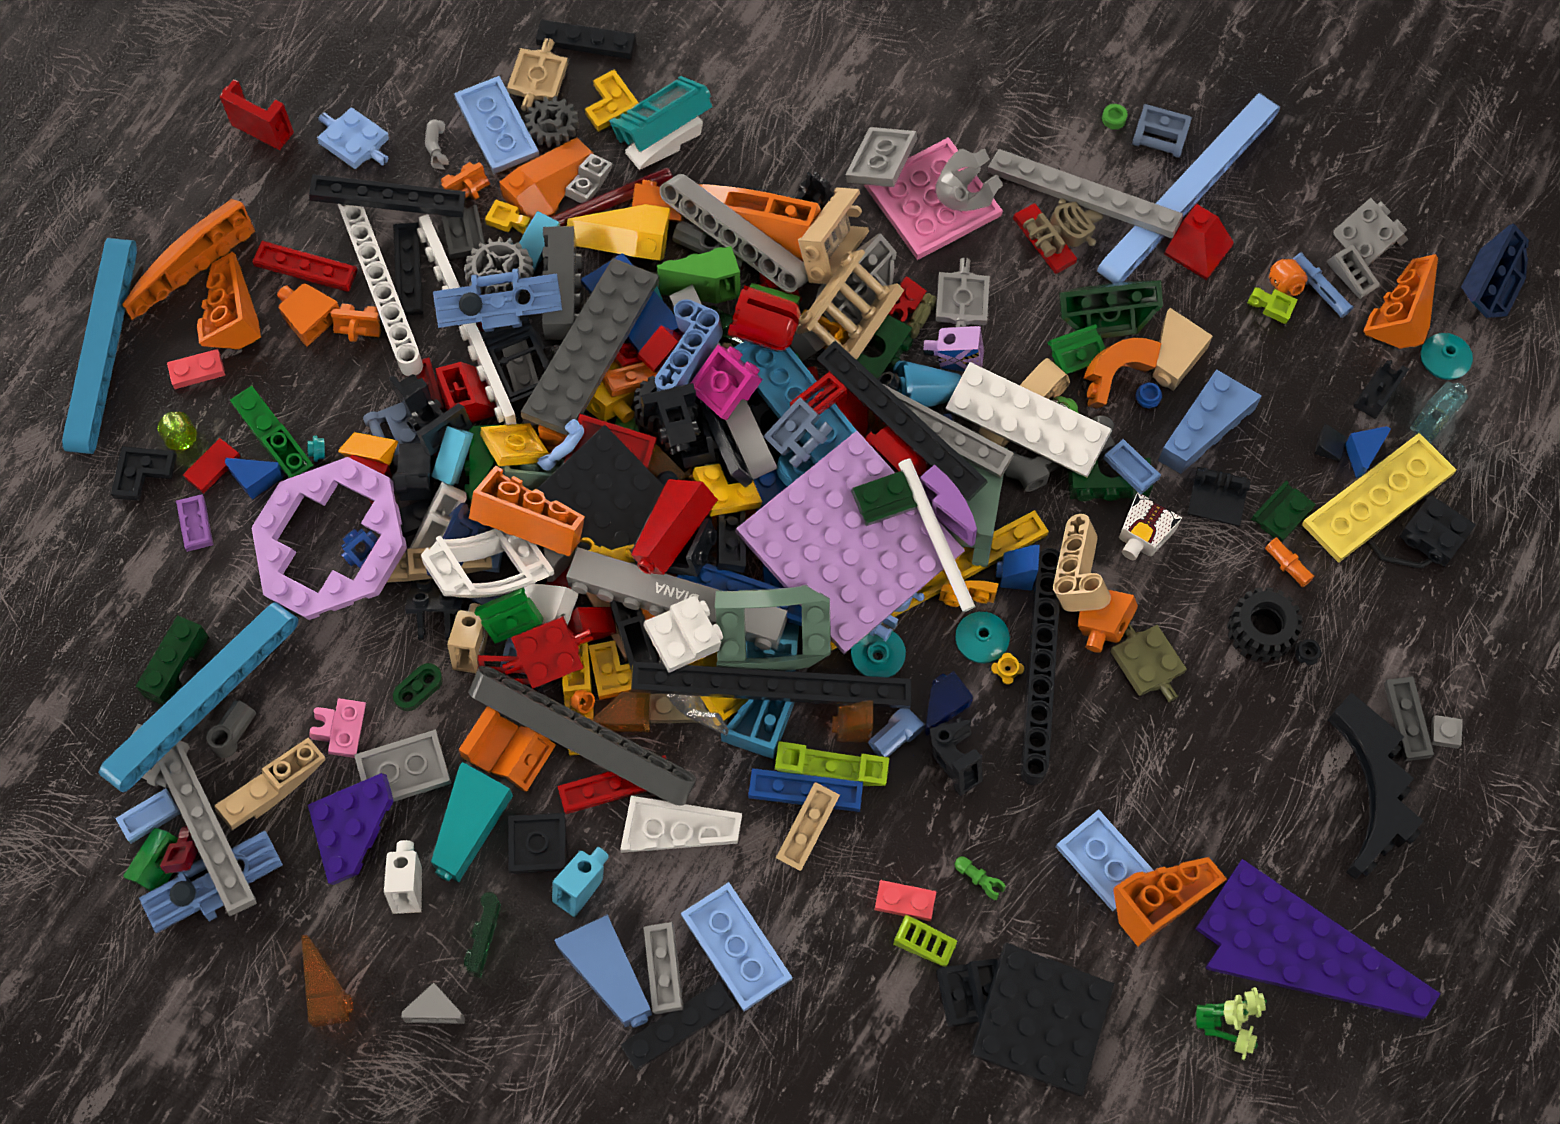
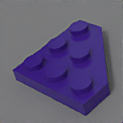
M380 773L308 804L328 884L335 885L359 874L363 866L361 862L367 849L372 847L381 829L379 824L386 810L389 811L394 802L386 774Z

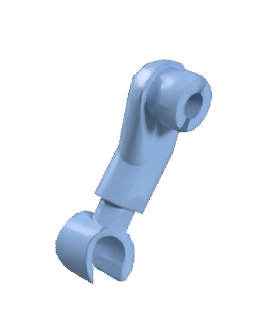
M572 419L566 424L565 429L570 434L567 435L563 443L556 446L551 454L544 455L538 459L539 462L537 463L542 469L546 471L551 470L557 461H560L572 452L584 434V428L576 419Z

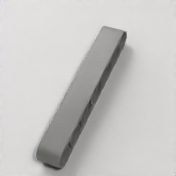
M678 174L661 185L660 196L668 205L723 246H731L734 254L784 291L792 293L808 282L804 262L686 175Z

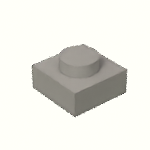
M1434 715L1431 719V745L1458 749L1462 742V719Z

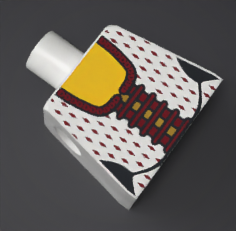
M1137 493L1119 536L1120 540L1127 543L1122 550V554L1130 560H1136L1140 552L1147 556H1153L1176 531L1182 517L1146 496Z

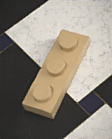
M817 782L813 784L776 856L777 859L799 871L802 870L840 794Z

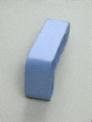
M688 299L681 300L675 304L674 315L677 326L685 334L655 377L657 391L687 385L692 382L723 335L720 317L715 310Z

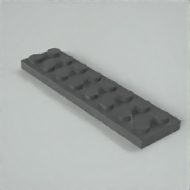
M612 258L523 407L521 418L564 435L570 434L565 429L566 424L572 419L578 421L579 414L583 415L658 285L659 276L657 274Z

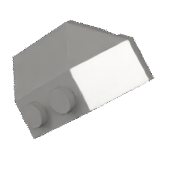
M879 233L857 249H862L865 252L859 264L882 286H889L893 284L894 260H896L897 252L883 235ZM852 272L845 283L869 306L872 305L876 299V293ZM822 284L819 287L816 299L827 284ZM838 291L831 302L854 324H859L863 318L862 312ZM824 311L823 314L829 319L830 322H837L826 311Z

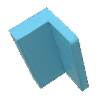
M447 426L431 477L449 485L458 484L474 435L473 433Z

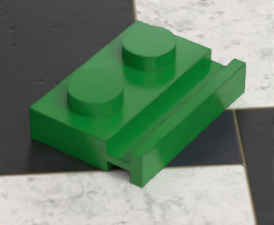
M1096 324L1047 342L1048 346L1052 349L1051 354L1055 364L1067 375L1088 368L1095 356L1106 349L1101 336L1098 335Z
M524 587L476 607L474 612L482 620L481 624L495 644L541 625L544 619L531 598L525 594Z

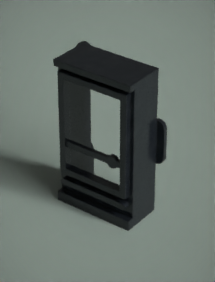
M527 315L520 317L522 327L513 328L512 325L496 327L494 331L481 333V337L514 410L515 417L521 416L523 407L538 383L512 393L500 365L508 364L509 361L534 351L537 352L545 370L549 365L544 353L545 345L538 331L533 330ZM530 338L533 347L509 357H502L499 361L497 360L495 352Z

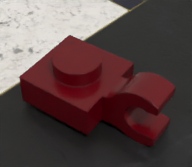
M187 826L180 829L177 843L169 844L160 865V868L166 874L189 871L191 869L198 849Z

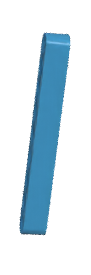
M107 238L104 244L63 433L62 445L66 452L93 454L97 446L125 313L122 304L129 294L137 256V245L134 240Z
M276 602L270 604L111 754L101 765L99 775L119 791L125 792L129 790L295 630L298 618Z

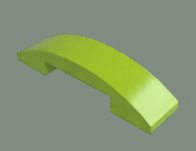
M779 741L775 770L786 773L863 782V786H886L889 757L861 754V757L806 749V745Z

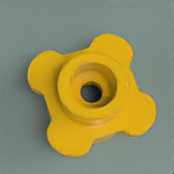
M1004 653L998 663L992 664L991 671L994 674H998L1004 684L1009 685L1013 683L1014 678L1018 674L1024 672V666L1011 653ZM1005 667H1010V670L1007 671Z

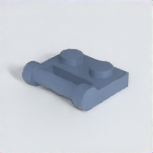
M1144 104L1132 145L1138 147L1139 145L1148 146L1173 153L1172 156L1180 158L1192 117ZM1145 131L1163 137L1177 140L1176 144L1160 139L1143 135V132Z
M402 402L378 412H369L363 417L364 423L370 428L372 435L385 438L380 423L387 421L394 439L398 441V447H396L394 455L399 454V444L420 443L417 433L413 432L406 423L407 413Z

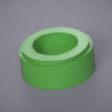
M1119 104L1108 105L1102 115L1104 125L1110 129L1122 128L1128 117L1127 110Z

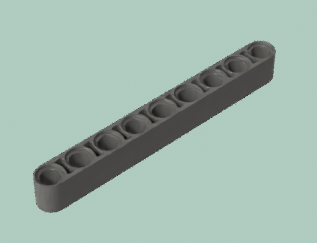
M488 666L478 667L469 689V695L475 700L669 803L678 806L686 804L696 781V777L691 772Z

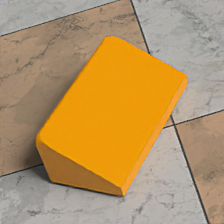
M354 432L340 447L338 452L346 457L355 455L390 466L398 441Z

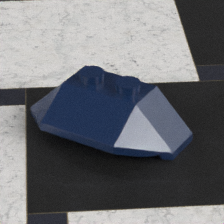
M1515 224L1506 227L1480 249L1461 286L1471 303L1486 318L1508 316L1527 276L1528 257L1526 248L1529 247V240Z

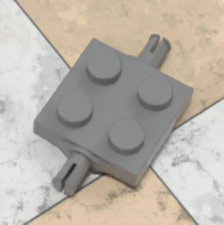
M961 258L958 272H939L935 322L956 324V327H966V325L970 324L986 326L990 276L971 273L970 259L966 258L964 267L965 258Z

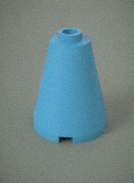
M898 361L893 369V373H897L901 379V385L897 392L926 407L948 403L961 379V375L958 373L907 361Z

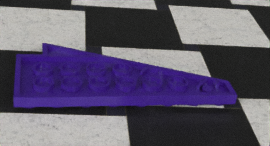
M1243 859L1239 862L1195 929L1219 946L1205 967L1210 971L1419 1019L1427 1017L1440 995L1439 992Z

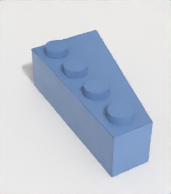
M1216 369L1163 447L1158 461L1181 474L1213 444L1215 445L1228 431L1235 428L1243 418L1250 415L1256 409L1262 396Z

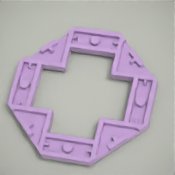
M346 457L279 482L252 526L263 595L308 620L319 617V614L329 610L336 611L353 605L354 601L367 597L370 599L378 596L407 549L406 540L401 530L400 511L395 501L393 480ZM340 484L374 501L361 524L381 536L354 580L332 570L323 587L317 593L283 575L295 556L296 551L277 540L304 496L325 506L337 485Z

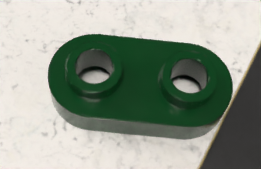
M426 663L413 671L394 689L393 700L396 706L403 711H412L418 708L441 687L443 676L440 669L434 664ZM427 677L434 678L431 683H425ZM412 695L413 699L411 701H404L405 696Z

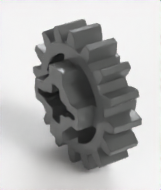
M554 96L552 101H548V98L544 97L543 103L535 101L536 108H528L529 114L525 115V126L532 140L537 138L538 145L546 142L547 148H550L552 143H556L557 147H559L560 141L567 143L569 142V136H576L575 129H579L578 113L574 111L573 104L567 105L566 99L558 102L557 96Z

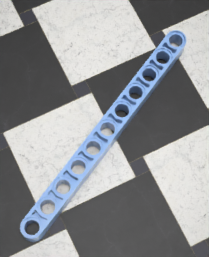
M1262 94L1256 95L1156 204L1183 213L1184 217L1272 122L1280 107ZM1135 225L1104 258L1097 272L1112 283L1124 282L1165 236Z

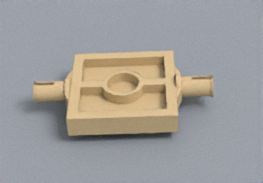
M548 38L544 39L541 50L532 51L521 48L507 91L509 94L524 97L521 109L525 112L526 109L528 112V108L532 107L534 100L544 101V97H547L548 101H552L554 96H558L568 66V58L551 53L554 41L549 39V42Z

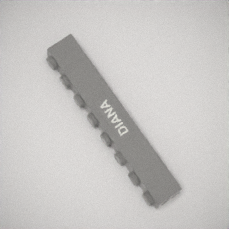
M577 548L566 576L568 585L573 591L580 594L592 593L606 602L615 600L623 603L629 609H645L653 616L670 610L671 605L696 595L699 602L702 600L706 602L710 611L708 619L712 625L716 624V609L714 608L716 590L718 589L668 574L648 575L642 572L635 564ZM777 607L745 608L746 641L753 642L755 646L764 650H769L770 648L777 650L787 622V610Z

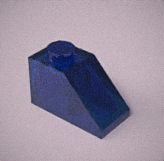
M954 671L947 676L942 674L932 682L933 686L930 691L924 730L927 736L930 735V728H934L941 723H947L972 705L974 696Z

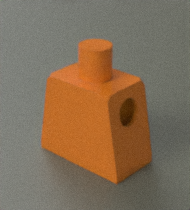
M302 284L295 291L286 285L277 293V297L283 301L278 307L283 319L307 347L333 323V318L331 317L332 309H339L337 301L307 284Z
M1109 590L1111 601L1106 607L1079 612L1078 627L1082 635L1088 636L1085 646L1088 650L1099 653L1102 651L1105 641L1120 642L1138 607L1134 595Z

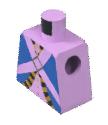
M981 326L941 328L938 340L924 341V356H938L940 367L943 369L965 371L969 362L982 368L984 346Z

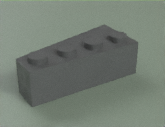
M574 226L543 227L545 247H543V275L557 274L562 310L542 313L545 340H564L579 315L577 309H581V293H577V289L582 288L581 273H578V269H582V253H577Z

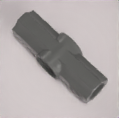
M685 221L678 223L672 237L673 242L700 254L710 252L718 247L725 248V246L701 228ZM734 254L741 271L744 269L746 262Z

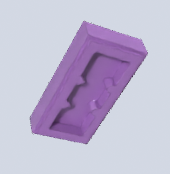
M203 494L176 500L186 551L212 546L213 539Z

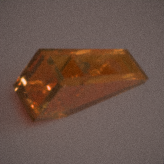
M302 935L308 1022L313 1027L349 1022V1013L353 1012L351 995H347V992L313 940L308 935Z

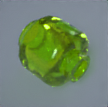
M174 411L166 413L158 423V433L169 449H187L196 440V427L190 417L183 412Z

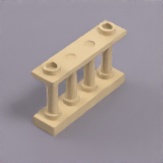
M862 249L853 252L849 251L840 259L839 263L841 265L811 308L801 315L796 330L797 334L813 331L828 346L837 341L856 360L904 292V289L898 283L882 286L859 264V261L865 254ZM852 272L876 293V299L872 305L869 306L845 283ZM838 291L862 312L863 318L859 324L855 325L831 302ZM824 311L849 332V339L845 344L842 345L817 322Z

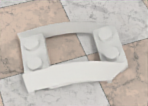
M492 529L485 533L461 539L448 540L438 536L436 537L435 544L430 549L427 547L421 554L424 566L444 596L465 598L498 596L527 587L555 574L553 568L536 544H532L514 535L506 534L498 529ZM505 551L520 574L495 582L471 583L458 562L484 559Z

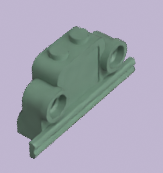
M967 461L988 482L969 502L966 500L977 527L975 544L972 547L969 546L946 526L944 527L962 547L974 548L973 565L988 567L1003 476L999 478Z

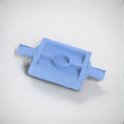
M351 107L340 118L335 120L325 112L319 116V122H322L328 128L317 137L318 143L348 165L356 169L364 161L371 158L382 166L387 163L388 156L381 153L379 149L389 139L388 132Z

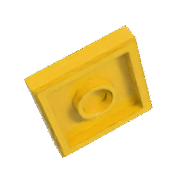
M531 423L481 427L480 436L498 466L533 464L539 462L538 459L549 454Z

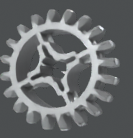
M499 237L497 242H493L489 238L486 245L480 242L479 249L472 248V256H467V264L464 267L466 283L469 286L472 285L471 275L475 274L479 277L503 272L507 273L512 272V269L518 267L520 279L532 277L534 274L533 261L526 248L522 249V245L519 242L513 245V241L510 238L503 242L501 237ZM488 262V265L483 268V272L480 273L482 267ZM513 283L480 287L481 295L513 291Z

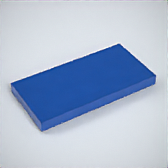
M623 253L614 258L633 265ZM610 261L581 279L582 285L590 295ZM655 291L652 293L626 338L637 352L643 348L661 325L676 332L680 331L675 315Z

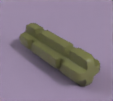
M930 293L924 295L921 300L922 303L918 305L910 319L911 321L907 324L912 327V339L918 336L919 330L924 326L931 314L930 311L937 304V298Z

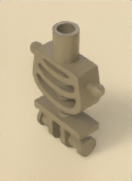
M1060 199L1058 201L1059 205L1055 208L1050 218V222L1043 213H1040L1036 221L1034 218H1031L1023 224L1024 229H1027L1030 233V239H1037L1036 247L1043 250L1045 257H1049L1055 252L1056 254L1061 253L1065 244L1071 247H1078L1087 241L1090 246H1094L1096 240L1091 238L1096 227L1093 224L1101 221L1103 214L1091 209L1083 211L1077 202L1066 203L1065 199Z

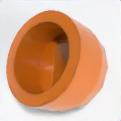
M577 690L574 692L573 697H571L570 704L573 709L585 714L592 710L595 704V697L589 691Z

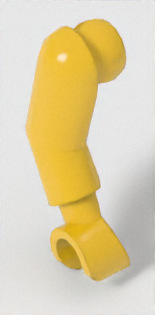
M588 537L580 540L590 545V550L588 551L628 563L635 562L631 556L634 544L610 550L604 546L594 545V542Z

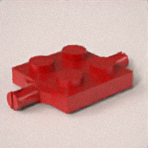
M561 616L512 636L511 639L517 651V659L502 664L503 670L506 669L504 672L508 675L522 669L527 675L532 689L583 669L585 666L579 654V645L594 640L593 634L590 635L592 632L588 629L574 635L568 628L564 616Z

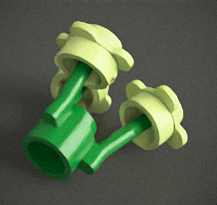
M1256 987L1251 989L1252 991L1244 992V1001H1242L1241 995H1236L1235 1000L1226 1001L1225 1003L1197 1005V1029H1205L1206 1036H1217L1235 1042L1234 1051L1243 1054L1242 1060H1245L1247 1052L1253 1054L1254 1048H1257L1258 1044L1256 1043L1257 1036L1252 1035L1254 1026H1250L1248 1031L1241 1029V1025L1248 1020L1249 1015H1256V1018L1261 1017V1011L1266 1010L1265 1004L1267 1001L1264 999L1263 993H1258ZM1222 1016H1225L1228 1025H1234L1236 1030H1240L1238 1036L1216 1030V1027H1222Z

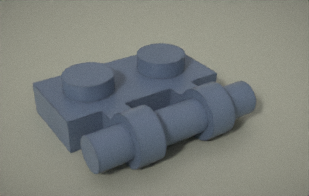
M799 397L763 437L783 456L792 449L796 454L789 462L797 468L803 461H808L811 457L810 453L820 443L823 444L828 439L826 436L833 428L827 422H824L818 429L814 424L821 416L804 399ZM808 431L812 436L803 446H800L797 442Z

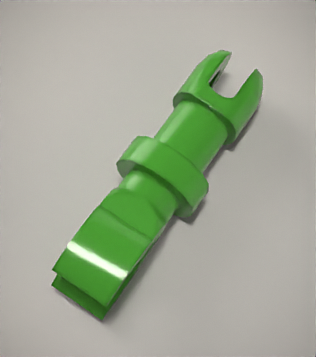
M966 857L956 859L955 868L957 871L972 878V883L976 886L980 884L991 899L997 900L999 896L998 893L992 890V887H997L1001 892H1004L1006 886L1001 880L988 877L985 870L977 869L972 865V861Z

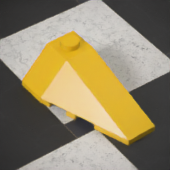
M644 204L569 218L567 226H574L576 246L617 254L623 253L624 255L662 260L665 256L671 208Z

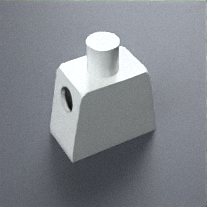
M535 583L524 587L525 594L531 598L544 618L542 624L564 616L568 625L579 593L567 587Z
M407 840L397 842L396 852H389L387 854L384 893L393 914L421 912L422 866L417 852L414 851V843Z

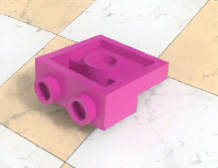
M717 345L691 383L694 385L696 396L720 418L727 420L742 399L748 401L763 379L758 375L760 371L758 367L749 361L744 363L741 360L743 354L732 346L725 348Z

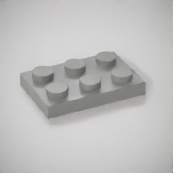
M870 127L845 174L847 183L894 187L917 141L916 131Z
M436 729L354 755L361 782L380 773L386 774L394 802L452 784Z

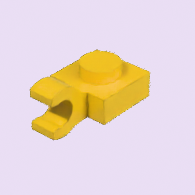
M495 200L485 218L486 225L508 233L514 227L517 231L524 234L531 218L519 215L518 207Z

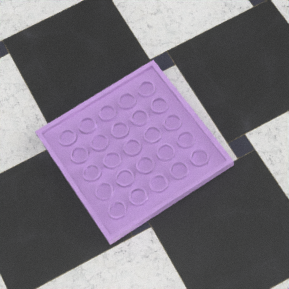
M858 431L844 440L735 530L738 536L784 588L807 585L816 592L830 598L831 641L843 654L944 570L918 508L865 526L864 518L860 514L852 495V488L894 474L895 472ZM939 522L956 560L965 550Z

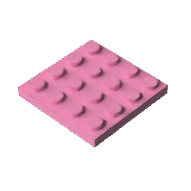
M949 137L909 157L894 187L864 184L917 260L1002 216V209L994 198L990 206L970 211L949 209L938 200L936 195L937 180L948 160L958 151ZM975 176L972 182L968 184L967 190L973 193L979 192L983 183Z

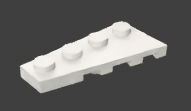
M631 796L621 844V853L737 844L742 813L686 804L678 806L667 801Z

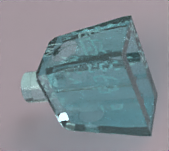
M1446 382L1427 402L1410 429L1417 434L1420 433L1431 444L1469 398L1466 394V388L1460 383ZM1436 410L1443 414L1438 420L1432 417V413Z

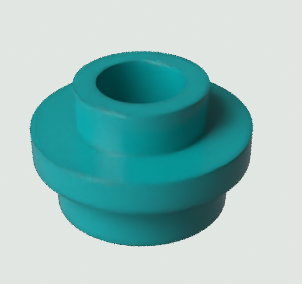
M313 436L312 441H307L308 457H313V462H318V459H324L325 457L324 438Z

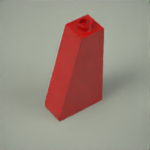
M672 479L666 482L631 553V556L638 562L637 566L642 572L648 575H664L714 507L718 499L703 482Z

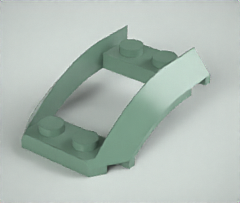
M807 585L761 590H716L714 608L716 609V624L721 629L723 639L720 640L719 651H717V667L789 671L809 668L831 654L830 598L824 594L816 592ZM802 604L803 654L770 658H746L745 608Z

